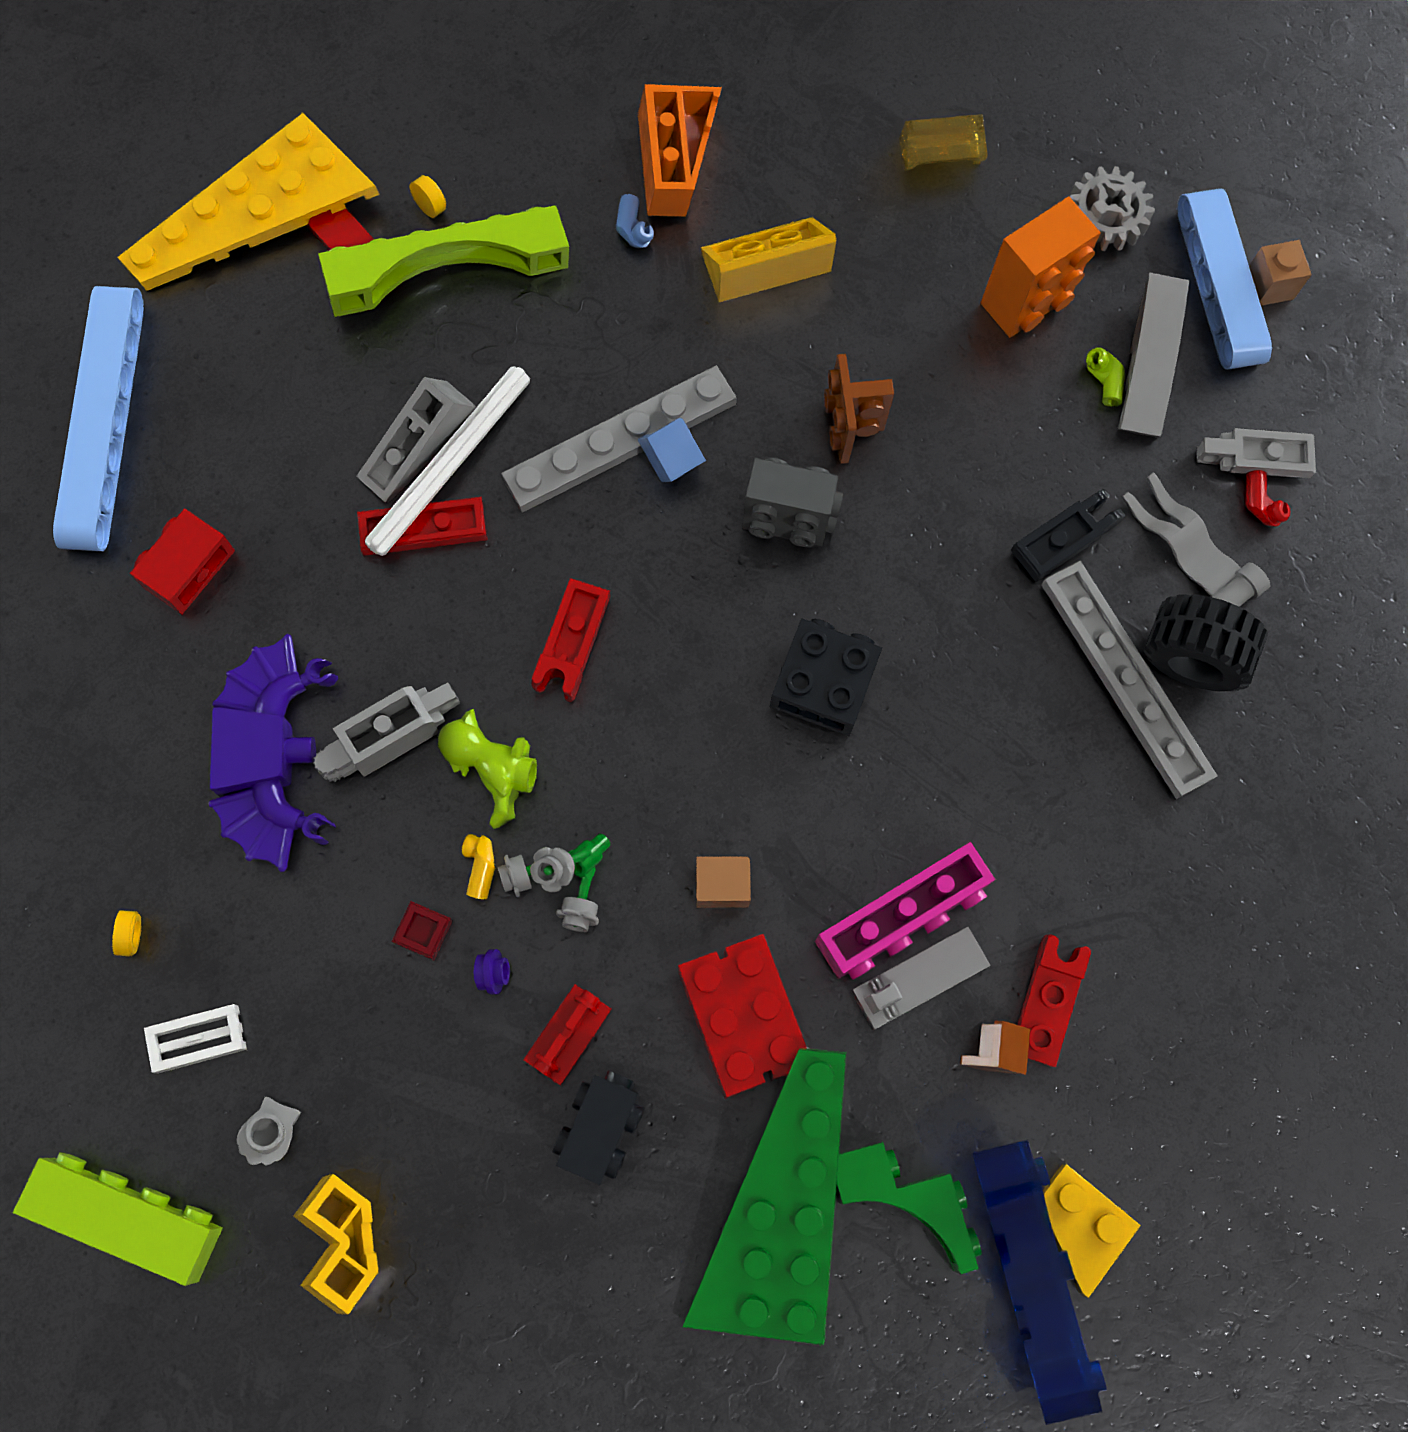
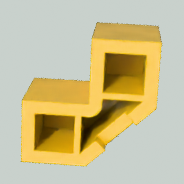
M330 1174L321 1178L293 1216L330 1244L300 1286L337 1314L348 1315L378 1274L377 1255L374 1253L371 1222H373L371 1203L336 1175Z

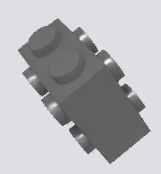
M755 458L745 498L742 529L749 530L752 535L760 538L777 536L790 539L793 544L801 547L823 546L826 532L834 534L840 512L843 493L836 491L839 476L832 475L820 467H807L804 469L790 466L787 462L778 458H766L764 460Z

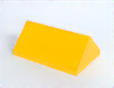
M811 217L701 247V251L718 301L723 302L831 272L836 247V235Z

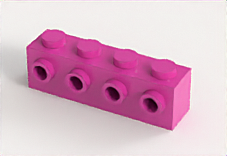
M969 842L820 933L815 943L838 979L849 974L852 980H855L875 967L872 958L886 950L890 957L913 943L909 935L924 927L929 934L951 920L947 912L959 904L966 911L987 898L988 896L984 889L996 879L973 844Z

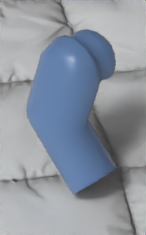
M624 194L620 199L616 230L632 247H647L654 237L653 227L651 225L645 227L644 221L639 222L637 220L640 204L639 198L632 194Z

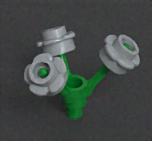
M599 833L591 841L584 840L578 847L569 852L560 848H541L534 854V863L529 866H525L522 855L508 858V855H505V864L497 868L505 892L514 890L516 897H520L519 892L532 888L529 880L530 875L536 883L542 884V888L548 892L560 891L561 886H566L570 883L574 874L579 876L581 883L577 898L565 897L561 910H556V915L563 919L562 926L576 932H588L589 926H595L599 922L598 917H596L598 905L587 900L590 884L596 871L595 866L603 859L602 854L611 844L604 834Z

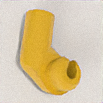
M469 834L465 837L462 845L463 856L474 858L466 895L477 899H487L495 870L492 841L484 835L477 837L474 834Z

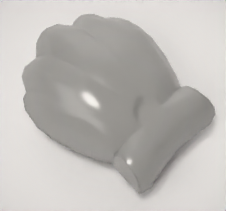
M265 1097L260 1110L254 1113L238 1132L236 1141L239 1145V1153L246 1156L250 1165H258L260 1163L270 1165L274 1161L281 1160L288 1151L292 1139L293 1125L298 1120L301 1112L298 1109L281 1105L270 1097Z

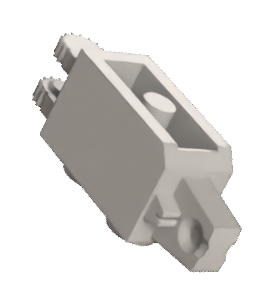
M448 682L430 692H427L425 687L414 691L412 686L403 687L334 727L333 730L339 739L324 747L323 751L320 750L319 753H316L315 762H313L314 768L324 776L325 780L328 779L330 782H336L341 777L345 778L357 770L365 777L438 734L437 727L445 722L442 715L460 704V701Z

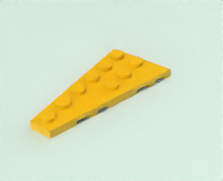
M302 113L117 258L143 288L148 291L192 273L193 266L212 258L218 262L230 257L229 251L246 244L252 248L307 225L309 219L328 210H331L332 214L346 209L345 203L361 196H365L367 200L379 195L375 184Z

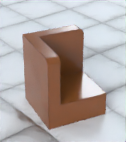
M995 1021L994 1024H981L979 1056L961 1055L960 1065L987 1072L1026 1075L1030 1029L1006 1021Z

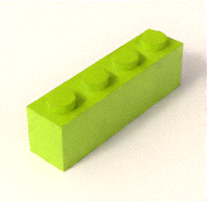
M60 1152L57 1158L38 1159L13 1210L14 1214L184 1286L199 1282L223 1227L210 1222L213 1217L211 1213L190 1205H186L184 1211L168 1205L170 1196L144 1187L142 1193L127 1188V1178L107 1170H101L100 1175H96L84 1169L86 1161L67 1153Z

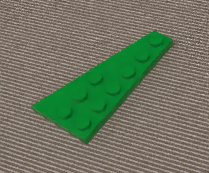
M800 1048L798 1050L683 1327L824 1345L847 1052Z

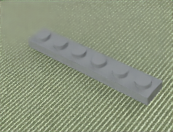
M716 365L502 472L503 481L521 513L644 452L638 442L640 437L652 434L677 418H682L689 429L736 405L737 397Z
M1079 561L1046 578L1041 584L1176 800L1216 778L1218 775L1082 562Z

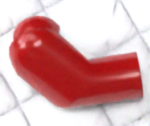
M1254 470L1246 474V508L1266 526L1277 527L1280 523L1287 521L1291 513L1289 505L1281 500L1274 502L1267 496V473L1262 470Z

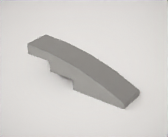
M1148 273L1130 350L1132 357L1124 388L1126 396L1118 426L1120 431L1155 438L1161 437L1179 352L1189 280L1155 273Z

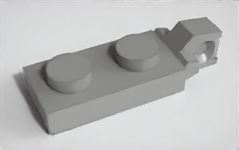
M1234 428L1230 433H1221L1219 438L1205 437L1201 444L1196 447L1197 463L1220 464V470L1230 471V473L1247 474L1250 471L1262 470L1271 476L1311 478L1316 473L1313 434Z

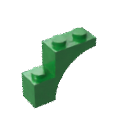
M883 1142L839 1153L836 1197L839 1204L873 1201L898 1207L917 1218L932 1232L943 1247L954 1272L964 1274L979 1269L976 1257L981 1256V1247L974 1228H967L962 1210L967 1208V1201L959 1180L953 1182L951 1174L943 1173L896 1187L894 1178L900 1177L898 1162L892 1149L886 1151Z

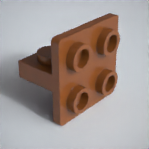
M837 354L835 368L828 371L829 389L824 391L826 413H833L834 426H830L829 431L832 451L838 450L840 464L849 463L856 435L867 437L879 431H884L894 398L892 379L850 383L846 354Z

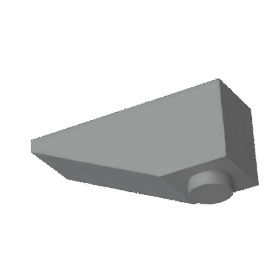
M424 377L356 477L384 502L389 503L432 461L471 415L476 406L449 382Z

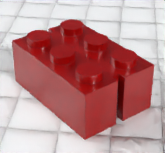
M764 934L726 947L724 950L725 958L719 959L718 953L715 951L678 965L679 976L725 1099L763 1085L765 1083L763 1073L768 1072L771 1081L787 1076L800 1048H807Z

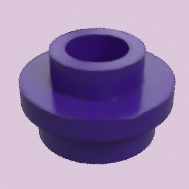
M489 949L486 954H479L475 959L474 981L478 990H486L490 995L499 994L503 985H507L509 982L510 966L508 959L503 958L498 949Z

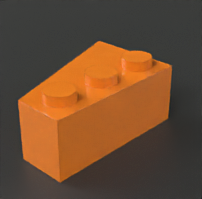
M644 85L638 110L647 216L686 217L722 87Z

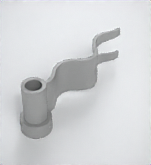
M1154 472L1147 477V480L1153 489L1156 500L1166 514L1176 519L1183 526L1182 529L1173 523L1159 520L1150 515L1130 492L1122 496V499L1126 502L1139 524L1167 541L1182 571L1191 580L1199 584L1211 597L1240 607L1250 598L1256 599L1270 588V581L1260 567L1249 562L1241 568L1233 559L1222 553L1210 539L1201 517L1192 509L1174 501Z

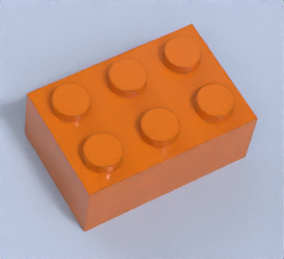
M1068 196L1003 239L980 304L1009 338L1021 330L1024 332L1031 331L1043 320L1045 314L1053 309L1056 312L1064 309L1074 299L1075 295L1073 292L1075 287L1085 276L1083 270L1095 254L1093 249L1101 232Z

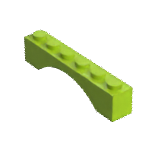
M554 205L545 208L533 207L525 212L510 215H493L488 219L471 223L458 222L449 227L431 231L419 230L409 235L392 239L379 238L367 244L352 247H335L327 252L318 253L332 311L334 317L375 309L382 299L402 282L421 272L444 265L486 263L511 268L528 276L567 269L569 244L557 206Z

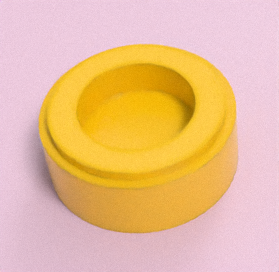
M422 175L410 183V191L415 202L427 216L435 218L446 210L445 197L431 178Z
M120 910L113 929V953L116 956L132 957L136 954L140 942L141 916L137 911Z

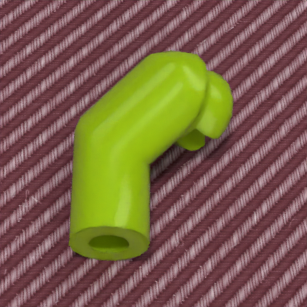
M1093 348L1086 356V363L1091 374L1103 384L1102 403L1110 407L1119 406L1123 403L1124 366L1105 349Z

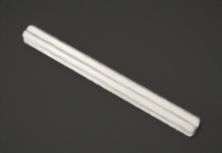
M509 368L366 537L365 544L372 552L381 556L387 554L526 388L530 378L522 368Z

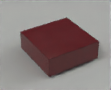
M410 901L391 942L434 961L453 920L450 917Z

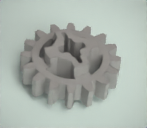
M1116 166L1111 174H1106L1103 167H1098L1095 176L1089 172L1084 173L1081 182H1075L1070 193V198L1101 232L1097 241L1100 242L1102 251L1106 250L1109 243H1113L1117 251L1122 250L1126 241L1132 246L1136 244L1139 236H1144L1155 212V208L1149 206L1153 199V194L1142 193L1146 182L1141 181L1135 184L1132 181L1134 176L1132 171L1123 177L1120 175L1119 167Z

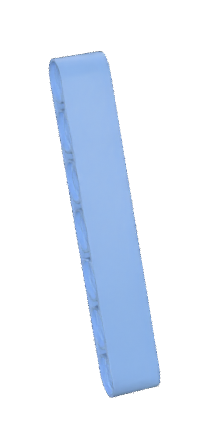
M95 286L91 293L53 525L54 541L59 549L104 551L108 545L143 320V298L138 288Z

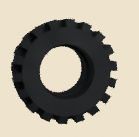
M1181 594L1170 596L1165 601H1162L1144 653L1146 654V659L1156 669L1176 681L1204 690L1233 692L1246 689L1252 683L1268 633L1264 628L1265 625L1260 620L1237 605L1209 596Z

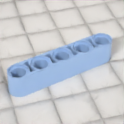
M1223 188L1182 194L1177 207L1179 224L1220 363L1227 370L1266 364L1271 358V338L1227 193Z

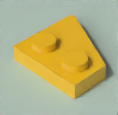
M1062 1164L1035 1201L1045 1222L1049 1224L1054 1234L1053 1239L1061 1256L1065 1258L1072 1272L1078 1292L1084 1297L1089 1298L1141 1225L1067 1164Z

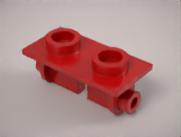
M574 984L523 1060L561 1086L612 1009L589 991L583 990Z

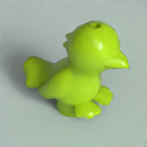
M471 709L461 719L449 722L442 727L438 736V748L444 759L451 765L453 772L461 771L462 776L465 777L469 767L476 768L482 783L493 795L495 806L489 825L496 829L515 819L514 801L517 799L519 791L530 793L533 790L537 775V760L529 757L530 745L524 737L517 738L513 747L494 743L485 738L478 726L475 711Z

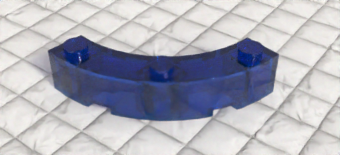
M1028 1140L972 1153L1020 1334L1030 1333L1032 1338L1023 1341L1045 1425L1101 1413L1102 1407L1099 1392L1107 1391L1099 1360L1089 1361L1066 1282L1075 1278L1067 1250L1058 1252L1042 1189V1187L1051 1185L1043 1157L1033 1158Z

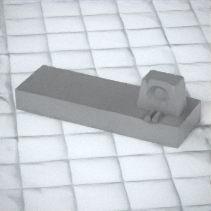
M966 927L854 988L851 992L871 1029L874 1031L991 965L969 927Z

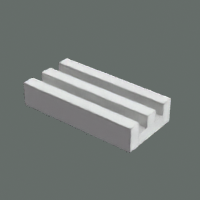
M232 1004L145 1027L144 1032L152 1073L158 1074L247 1050L246 1042L242 1038V1023L239 1022L238 1017L240 1015L239 1006ZM225 1018L228 1020V1026L161 1044L158 1042L157 1036ZM231 1036L232 1042L166 1060L161 1059V1054Z

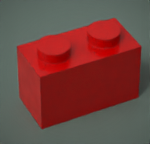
M184 508L177 517H173L165 524L162 535L155 544L138 556L130 575L145 590L183 615L235 550L222 533Z

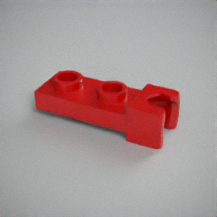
M570 578L543 653L540 654L532 676L531 684L536 692H543L551 679L561 678L564 680L562 688L565 700L567 702L574 701L583 678L582 673L584 672L611 597L610 590Z
M1045 935L1038 949L1034 963L1035 968L1017 1025L1030 1029L1028 1059L1056 1068L1081 979H1084L1091 956V949L1087 946L1075 948L1070 959L1064 962L1057 954L1059 939L1054 935Z

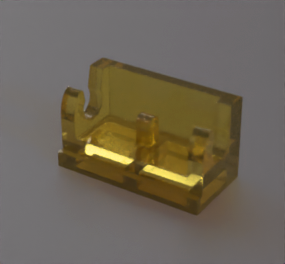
M983 114L905 121L899 137L905 171L913 170V167L919 164L972 160L973 165L981 164V161H985L988 157Z

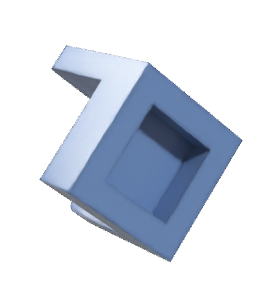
M677 418L652 434L644 435L638 439L661 482H671L706 461L682 418Z

